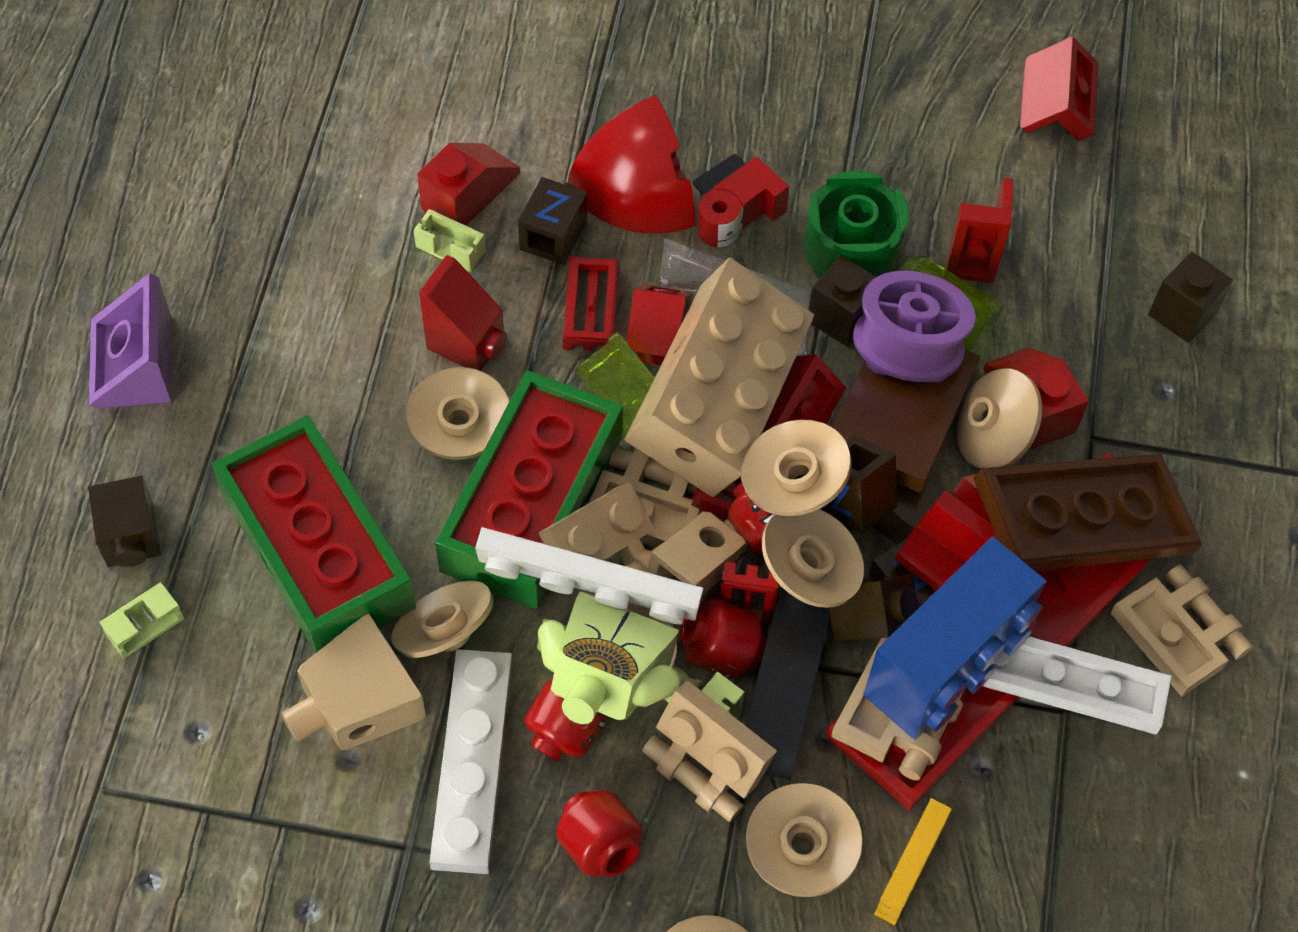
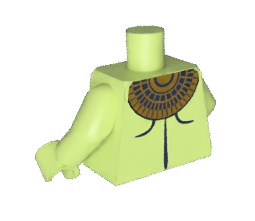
M581 591L576 597L567 626L557 620L543 619V623L538 630L537 649L541 651L545 667L554 672L551 690L555 695L564 698L562 710L575 723L588 724L592 722L597 712L616 720H625L638 706L647 707L663 699L669 702L674 691L687 680L698 689L702 684L701 680L691 679L681 669L670 666L679 630L627 609H617L595 601L594 596Z

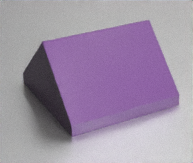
M151 273L147 274L91 319L89 406L109 408L171 402V314L158 276Z

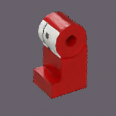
M756 156L714 186L713 189L700 199L698 205L699 237L709 246L726 247L737 240L741 229L761 215L765 214L772 222L787 212L789 185Z

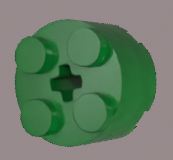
M845 171L831 176L827 179L826 185L818 191L817 189L814 191L809 201L803 245L806 258L813 267L815 276L818 279L825 274L841 255L876 277L893 272L900 259L909 219L908 204L904 195L897 188H895L894 192L888 186L882 184V177L874 173Z

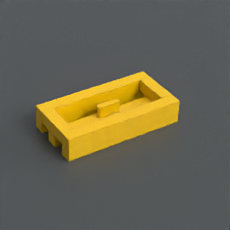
M932 798L930 799L880 898L874 913L875 916L894 926L896 925L952 808Z

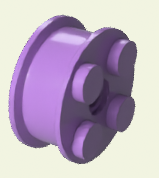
M917 271L885 273L876 277L867 285L862 298L864 313L855 324L853 340L857 351L866 360V365L871 371L907 381L939 383L958 370L965 354L963 340L972 332L976 318L971 301L960 289L944 279Z

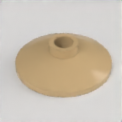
M465 367L443 369L426 377L411 393L406 407L408 429L416 443L432 455L450 460L474 458L480 456L509 403V398L500 383L482 371ZM459 418L468 421L467 423L462 425L451 424L454 420Z
M1005 368L994 370L984 375L969 389L958 410L955 427L957 445L966 461L980 469L1010 466L1028 451L1037 436L1042 419V400L1034 381L1020 371Z
M813 420L788 421L767 430L751 444L742 462L741 479L749 498L764 511L781 516L804 515L826 506L843 490L851 473V454L842 435L829 425ZM799 475H805L802 478L794 479Z
M820 509L799 516L774 515L768 521L762 536L763 556L772 576L784 590L806 604L825 608L842 605L857 593L863 582L864 561L856 540L840 521Z
M461 581L446 585L429 593L415 603L416 609L402 615L395 624L391 635L394 648L402 656L419 658L442 651L451 652L462 647L469 640L470 635L489 615L493 606L491 591L482 582Z
M797 783L785 785L770 792L757 804L748 822L746 846L753 867L769 885L792 896L815 897L837 889L853 874L862 852V832L852 808L839 795L822 786ZM796 839H805L811 843L813 850L808 854H799L793 849L792 842Z

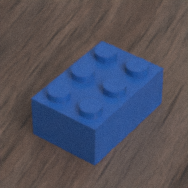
M992 536L877 649L863 695L914 741L928 727L935 732L938 731L957 710L958 705L955 703V700L966 688L973 694L977 692L995 671L996 668L992 663L1003 651L1012 656L1032 633L1029 626L1043 609V606L1037 601L1046 584V580Z

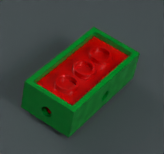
M526 370L435 541L439 572L462 581L482 582L487 585L492 593L538 610L548 589L539 584L541 578L522 573L518 574L517 579L500 577L486 571V563L479 562L475 547L481 528L544 544L538 534L540 531L589 503L603 469L607 470L611 454L615 446H619L623 438V405Z
M309 415L211 463L222 496L315 653L368 613L377 627L380 628L416 609L412 582L409 575Z

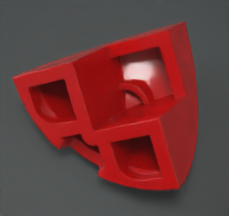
M656 95L632 105L608 121L588 140L573 162L567 183L587 192V211L598 219L615 227L640 233H672L695 227V206L691 183L680 169V162L676 156V150L680 146L668 116Z

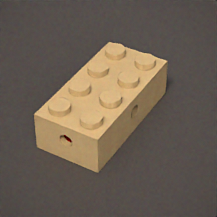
M729 257L701 284L624 440L711 497L716 496L741 476L744 456L751 444L762 434L815 314Z

